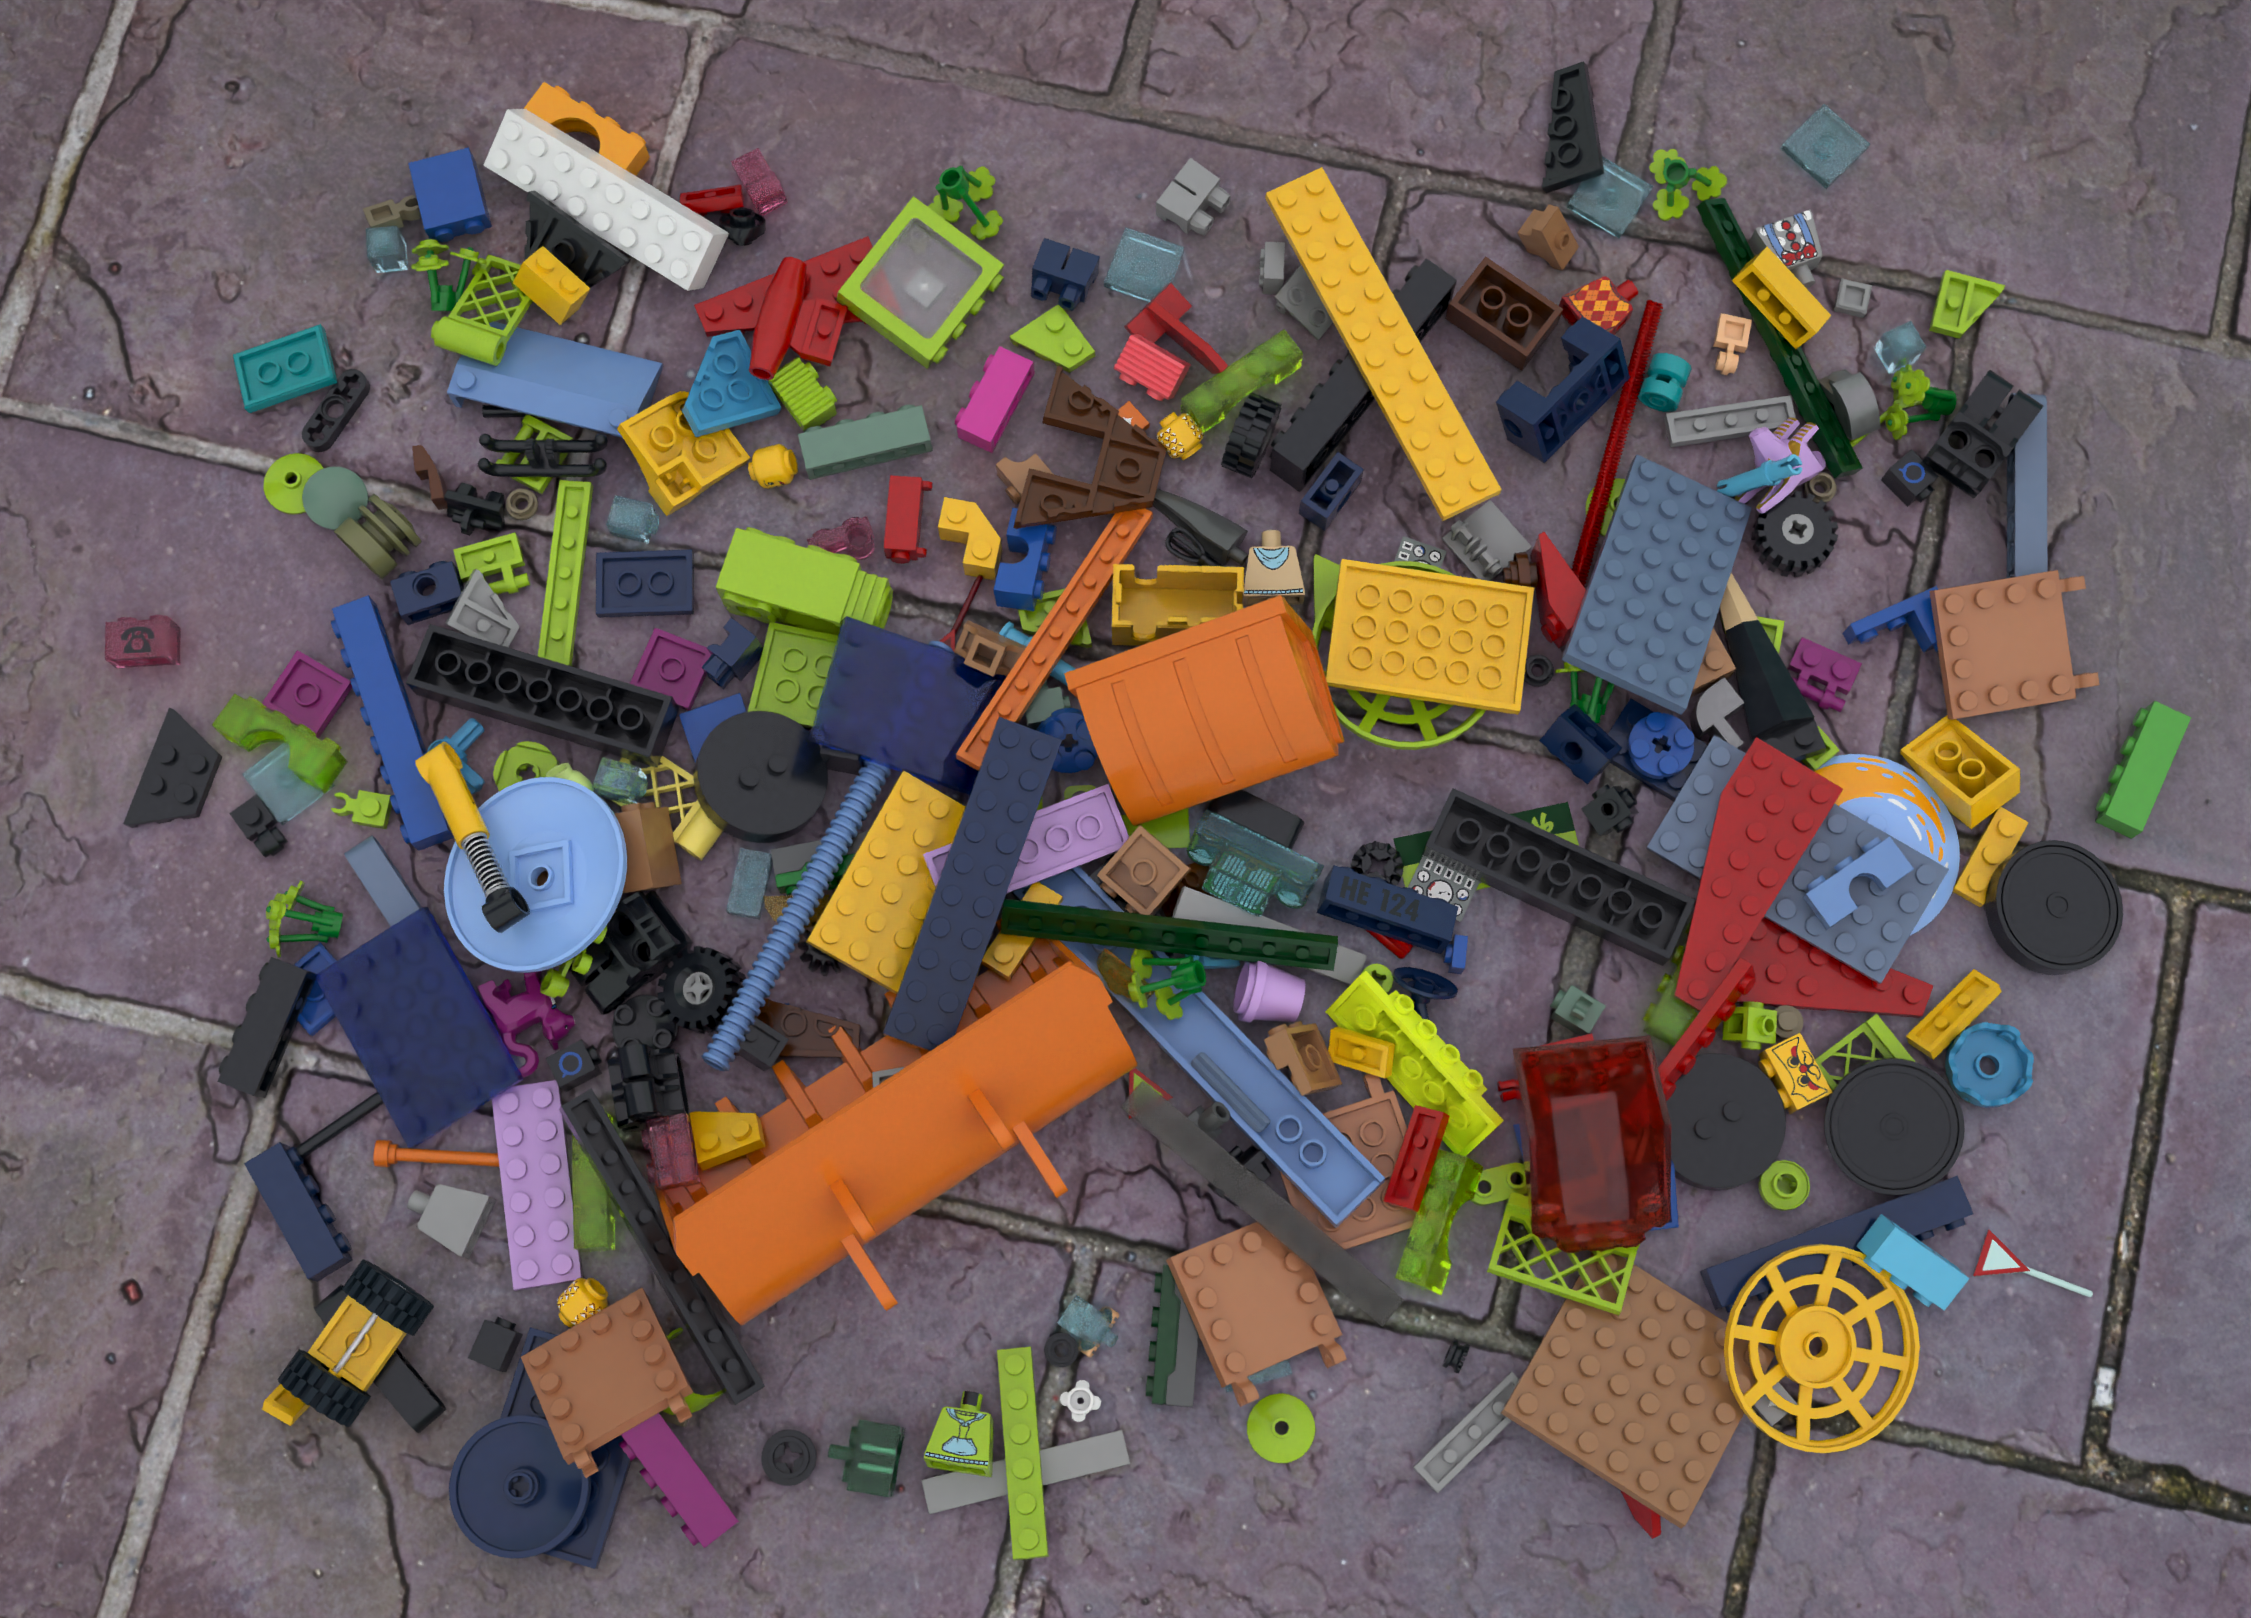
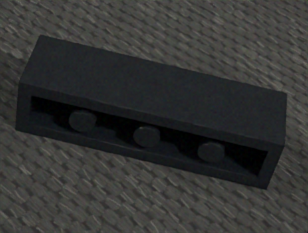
M274 957L270 958L269 963L264 964L259 974L260 984L257 991L247 1001L245 1019L233 1034V1047L229 1056H225L220 1064V1077L217 1082L252 1096L266 1097L297 1025L298 1016L303 1011L307 997L318 974Z

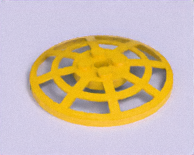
M1827 1244L1806 1245L1785 1251L1767 1261L1749 1278L1740 1290L1730 1311L1725 1330L1724 1357L1731 1390L1740 1408L1750 1421L1767 1436L1788 1447L1805 1452L1831 1453L1845 1451L1861 1445L1878 1435L1894 1420L1912 1390L1918 1370L1920 1351L1918 1325L1913 1308L1905 1291L1890 1280L1892 1274L1884 1269L1880 1273L1876 1272L1863 1261L1866 1255L1861 1252ZM1812 1254L1828 1255L1822 1274L1801 1275L1784 1283L1777 1268L1781 1263L1799 1256ZM1842 1258L1851 1260L1865 1268L1879 1280L1885 1289L1867 1299L1853 1285L1840 1278H1836ZM1766 1276L1773 1291L1760 1305L1753 1319L1752 1326L1737 1324L1740 1311L1748 1295L1759 1280ZM1818 1284L1814 1304L1797 1307L1790 1291L1804 1285ZM1832 1287L1848 1295L1857 1306L1843 1315L1837 1310L1828 1307ZM1778 1301L1786 1317L1780 1323L1777 1331L1762 1329V1323L1774 1303ZM1892 1301L1897 1309L1902 1326L1903 1356L1883 1352L1882 1330L1875 1313L1876 1310ZM1863 1318L1866 1319L1870 1332V1350L1857 1347L1855 1333L1852 1328L1854 1324ZM1819 1337L1822 1342V1349L1817 1355L1813 1356L1809 1351V1344L1813 1338ZM1734 1338L1749 1340V1362L1756 1383L1744 1395L1739 1387L1734 1368ZM1759 1342L1774 1345L1775 1356L1778 1362L1766 1374L1763 1373L1759 1360ZM1854 1361L1868 1363L1862 1379L1855 1389L1851 1391L1843 1378L1850 1371ZM1880 1366L1900 1370L1898 1380L1890 1397L1880 1411L1871 1418L1859 1401L1873 1385ZM1784 1376L1799 1384L1798 1405L1785 1400L1772 1388ZM1831 1386L1840 1399L1838 1402L1828 1406L1811 1408L1813 1388L1820 1389ZM1765 1394L1778 1408L1795 1415L1796 1437L1786 1435L1771 1427L1756 1414L1752 1406ZM1848 1410L1860 1425L1855 1431L1837 1438L1810 1440V1419L1829 1418Z

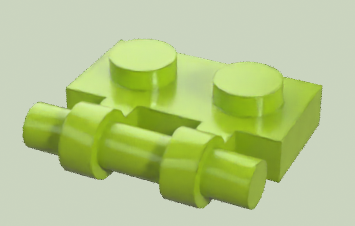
M515 532L453 549L460 579L463 583L467 582L473 570L477 569L483 574L485 581L486 576L500 572L503 573V580L488 584L496 594L505 592L509 594L517 593L519 588L531 585L527 573L515 576L513 571L515 568L525 566L519 538Z

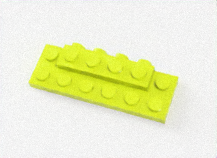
M1365 971L1325 1011L1341 1028L1395 1044L1392 1074L1386 1079L1413 1109L1417 1105L1441 1111L1450 1116L1442 1140L1460 1160L1464 1159L1504 1121L1482 1097L1488 1089L1483 1085L1481 1074L1474 1069H1468L1460 1060L1458 1049L1451 1044H1445L1437 1035L1435 1024L1428 1019H1422L1414 1010V1003L1409 996L1399 994L1397 990L1388 995L1373 977Z

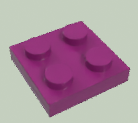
M654 628L629 684L672 696L679 708L690 711L707 675L701 667L711 654L707 647Z
M297 650L261 704L319 739L351 691L352 685L350 680Z

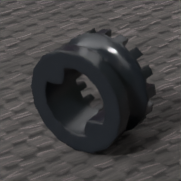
M1454 1338L1442 1367L1452 1366L1454 1372L1459 1373L1463 1366L1462 1361H1465L1463 1356H1467L1470 1345L1465 1344L1462 1346Z

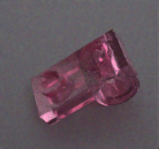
M759 148L731 161L734 171L759 215L763 216L788 203L777 176L769 168Z
M867 516L863 518H849L842 523V526L832 530L829 528L818 530L811 538L807 539L809 545L818 546L832 553L846 549L848 554L857 560L868 558L872 555L875 548L874 535ZM857 536L867 538V541L861 546L851 544V541Z

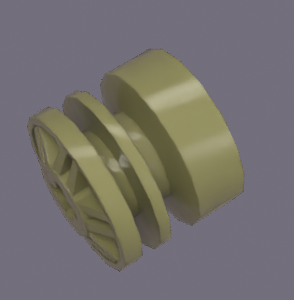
M373 494L368 498V501L377 511L373 514L365 506L361 505L358 509L366 522L361 525L353 518L348 517L334 533L380 579H383L397 566L395 559L390 554L393 549L406 557L410 554V551L401 542L404 538L414 547H417L422 541L416 535L413 525L397 508Z

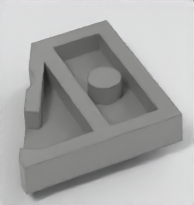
M474 569L445 625L462 634L509 648L520 626L513 616L507 612L498 595L487 584L483 574L479 570Z

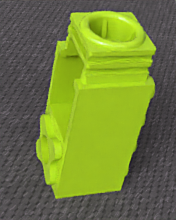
M747 527L746 530L735 529L716 584V590L724 607H727V611L735 615L751 617L766 624H769V622H779L844 637H858L864 641L868 640L871 643H877L878 637L883 632L888 620L893 600V589L888 578H881L878 575H871L862 571L860 563H857V560L849 555L832 553L814 545H808L805 548L795 545L796 543L789 538L773 536L751 527Z

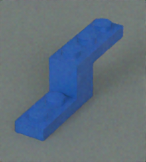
M1937 586L1851 623L1842 633L1848 645L1858 640L1860 644H1864L1878 636L1877 632L1888 628L1889 631H1893L1908 623L1923 653L1935 649L1937 653L1938 647L1929 592L1938 590Z

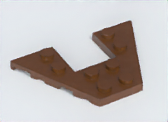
M1057 366L1042 423L1103 439L1092 484L1029 468L1013 528L1018 529L1151 508L1167 448L1157 440L1149 438L1146 432L1136 424L1133 427L1118 415L1119 411L1104 399L1094 396L1091 389L1086 385L1080 386L1063 373L1061 366Z

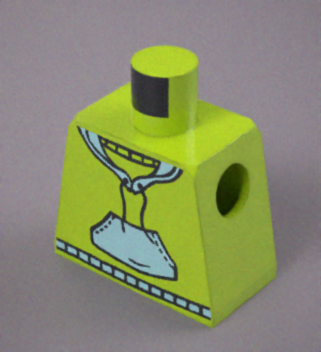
M963 1391L960 1408L948 1406L942 1408L924 1453L927 1467L992 1478L994 1421L991 1414L980 1412L983 1395L977 1392Z

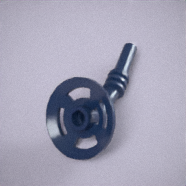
M1400 967L1395 969L1392 975L1396 983L1411 993L1410 997L1413 999L1414 1010L1422 1019L1429 1020L1426 1004L1430 1003L1431 999H1452L1456 997L1458 992L1457 987L1448 979L1423 969ZM1412 978L1413 981H1409L1408 983H1406L1402 979Z

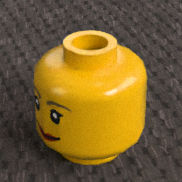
M775 444L758 448L753 453L752 462L748 463V471L753 481L757 480L761 487L770 489L790 484L794 475L798 473V463L791 449L788 450L782 444Z

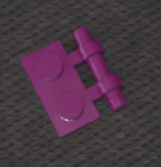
M1802 637L1787 669L1799 674L1797 679L1793 678L1802 696L1818 702V706L1825 710L1831 708L1841 712L1846 701L1834 696L1835 691L1845 695L1850 692L1862 663ZM1808 679L1825 685L1824 691L1807 684Z

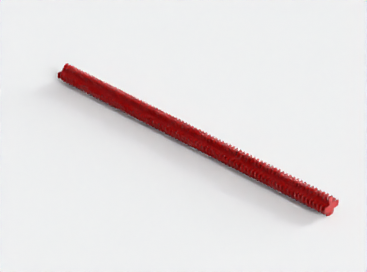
M1647 300V304H1645L1646 307L1643 311L1644 314L1641 318L1642 321L1640 322V328L1638 329V335L1636 336V342L1634 343V349L1628 366L1630 378L1622 387L1623 390L1621 391L1619 404L1616 408L1617 411L1614 415L1615 418L1612 422L1613 425L1610 429V436H1608V443H1606V450L1604 451L1602 464L1599 468L1600 471L1597 475V482H1595V489L1590 500V507H1588V514L1583 525V532H1581V539L1578 543V550H1576V557L1573 561V568H1571L1584 587V584H1586L1585 580H1587L1586 577H1588L1587 573H1589L1588 569H1590L1589 566L1592 565L1590 562H1592L1594 548L1597 547L1595 546L1597 544L1596 541L1599 540L1597 538L1599 537V530L1602 529L1600 528L1602 526L1601 523L1604 522L1603 516L1606 515L1604 513L1607 511L1605 510L1607 508L1606 505L1609 504L1607 503L1609 501L1608 498L1611 497L1610 491L1613 490L1611 488L1613 487V480L1616 479L1614 478L1616 476L1615 473L1618 472L1616 471L1618 469L1617 466L1620 465L1618 462L1621 459L1620 455L1623 452L1622 448H1624V441H1626V434H1628V427H1630V420H1632V413H1634V406H1636L1637 400L1635 399H1638L1639 393L1637 392H1640L1639 389L1641 387L1639 385H1642L1641 382L1643 380L1641 378H1644L1643 375L1645 373L1643 371H1646L1645 368L1647 366L1645 364H1648L1646 361L1649 360L1648 357L1650 355L1648 354H1651L1650 350H1652L1650 347H1653L1652 343H1654L1652 340H1655L1654 337L1656 336L1654 333L1658 329L1656 326L1660 322L1658 319L1662 315L1660 313L1662 312L1663 304L1652 300Z

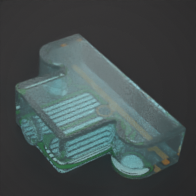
M1208 809L1204 811L1199 819L1186 851L1189 858L1195 863L1205 866L1211 865L1202 885V889L1205 892L1257 917L1262 916L1273 896H1276L1278 901L1286 907L1292 909L1303 908L1309 900L1324 868V865Z

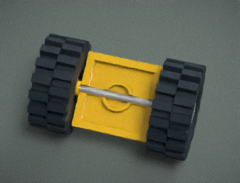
M362 1259L342 1289L348 1296L308 1352L299 1349L277 1379L286 1390L291 1391V1394L300 1398L302 1402L310 1405L327 1418L335 1420L346 1427L352 1425L371 1398L367 1392L368 1388L407 1333L414 1336L434 1308L430 1301L414 1289L365 1259Z

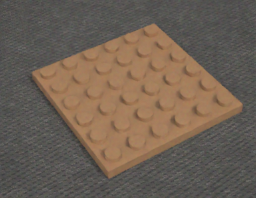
M1591 1252L1589 1258L1594 1256L1593 1252ZM1611 1254L1604 1258L1613 1273L1625 1268L1626 1259L1622 1256ZM1598 1261L1584 1267L1592 1283L1607 1277ZM1633 1265L1620 1315L1565 1298L1502 1409L1501 1414L1682 1529L1687 1524L1744 1415L1731 1390L1725 1368L1724 1341L1727 1322L1638 1266ZM1578 1275L1571 1288L1576 1291L1586 1287L1580 1275ZM1622 1276L1616 1278L1619 1284L1621 1283ZM1611 1282L1596 1288L1601 1299L1615 1303L1617 1293ZM1734 1338V1368L1739 1387L1744 1395L1756 1383L1749 1362V1340ZM1758 1343L1759 1360L1762 1371L1765 1374L1775 1353Z

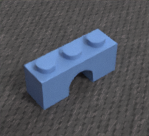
M1890 836L1883 841L1876 837L1861 848L1865 854L1856 860H1853L1851 856L1847 857L1834 866V869L1837 871L1836 874L1827 880L1821 875L1806 886L1810 892L1805 894L1803 898L1826 930L1858 908L1849 894V885L1852 879L1856 877L1870 878L1881 891H1884L1914 870Z

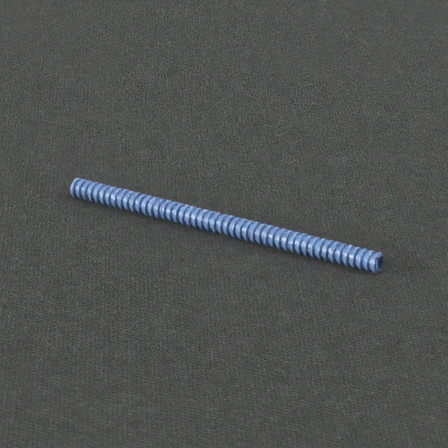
M930 641L928 644L929 649L924 651V657L919 660L920 666L915 667V674L910 676V682L905 685L906 691L901 693V699L896 702L897 708L892 709V716L887 718V724L882 727L883 733L877 736L878 741L872 745L874 750L869 751V759H865L863 762L864 767L859 769L860 776L854 778L855 784L850 785V793L844 796L845 802H841L839 805L841 810L836 811V819H832L830 822L831 828L826 829L825 834L827 836L821 838L820 842L822 845L816 847L817 854H813L811 856L812 863L806 865L808 871L802 873L801 878L803 880L797 882L796 886L798 889L792 891L793 898L787 900L788 907L782 909L783 916L777 918L778 925H774L772 927L773 934L767 936L769 942L762 945L764 951L758 953L757 958L759 960L753 962L752 967L754 969L748 971L747 976L749 978L743 980L742 985L744 987L738 989L737 994L739 996L734 997L732 1000L734 1005L728 1007V1016H723V1025H718L717 1031L719 1033L712 1036L714 1042L707 1045L709 1051L708 1053L704 1052L702 1058L709 1066L720 1071H729L731 1068L729 1062L735 1060L734 1053L740 1051L739 1044L745 1042L744 1035L750 1033L751 1029L749 1026L755 1024L756 1020L754 1017L759 1016L761 1013L759 1007L765 1005L764 998L770 996L769 989L775 987L774 980L780 978L779 971L785 969L784 962L789 961V953L794 952V944L799 943V935L804 934V926L809 925L810 920L808 918L815 914L813 908H818V899H823V890H828V882L833 881V873L839 870L837 864L843 862L842 855H847V847L852 846V838L857 837V829H861L863 826L861 821L866 820V812L871 811V803L873 804L877 800L875 795L881 793L880 786L885 785V778H888L891 774L889 769L895 767L894 761L899 760V752L905 749L904 744L909 741L908 735L913 734V727L918 725V719L923 715L922 710L927 708V702L932 699L931 693L936 692V685L940 684L941 677L946 673L945 668L947 669L950 666L949 660L954 659L955 653L945 643Z

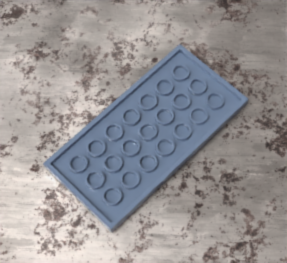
M1636 455L1631 462L1561 660L1682 715L1687 709L1752 507L1642 456Z
M1714 735L1646 849L1701 880L1720 794L1746 753ZM1834 804L1764 918L1874 982L1881 984L1949 869L1890 836L1914 870L1884 891H1881L1870 878L1856 877L1852 879L1849 885V894L1858 908L1826 930L1803 898L1805 894L1810 892L1806 886L1821 875L1827 880L1836 874L1837 871L1834 869V866L1847 857L1851 856L1853 860H1856L1865 854L1861 848L1876 837L1883 841L1890 836Z

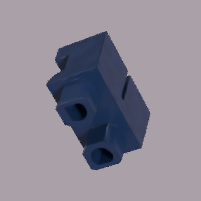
M1044 238L1032 268L1031 297L1044 301L1047 300L1049 293L1053 292L1060 295L1058 305L1073 311L1079 302L1085 303L1088 290L1099 274L1100 256L1073 248L1070 254V246Z
M730 618L723 627L728 637L721 646L712 644L707 647L711 656L701 667L708 674L709 679L722 689H725L734 677L742 681L761 659L763 647L757 637L733 618Z

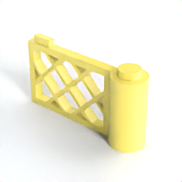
M664 756L661 757L659 762L661 765H658L657 768L650 766L637 770L632 769V760L622 757L597 791L620 807L628 805L627 800H632V804L637 803V798L654 795L657 808L661 807L659 794L676 790L679 805L668 807L669 814L680 812L681 823L673 832L674 843L696 859L702 861L723 830L718 828L707 817L698 799L696 802L684 804L682 789L694 787L693 775ZM673 771L675 784L658 787L656 772ZM651 773L653 789L636 792L634 777ZM680 777L685 779L686 782H680ZM629 779V794L617 796L610 792V789L617 780Z

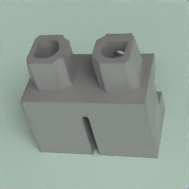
M1190 158L1174 178V182L1170 183L1157 200L1156 216L1166 222L1168 219L1179 225L1186 234L1192 229L1205 236L1214 223V218L1205 213V210L1210 206L1219 213L1224 212L1230 204L1231 196L1220 187V178Z

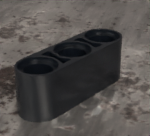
M1242 789L1210 800L1205 810L1215 820L1287 853L1291 852L1305 824L1298 816Z

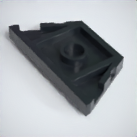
M535 190L528 192L527 202H530V218L526 221L525 228L527 243L525 245L524 261L544 246L589 288L629 264L631 259Z
M172 708L168 709L123 824L127 827L135 828L140 824L152 822L160 824L171 822L177 818L185 820L199 817L219 768L222 756Z

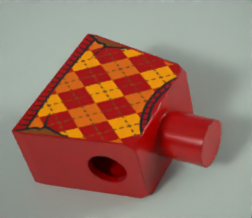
M1603 276L1565 294L1559 304V307L1563 309L1561 315L1571 326L1583 316L1615 335L1630 319L1633 307L1629 301L1638 295V290L1630 280H1626L1616 287L1608 277Z

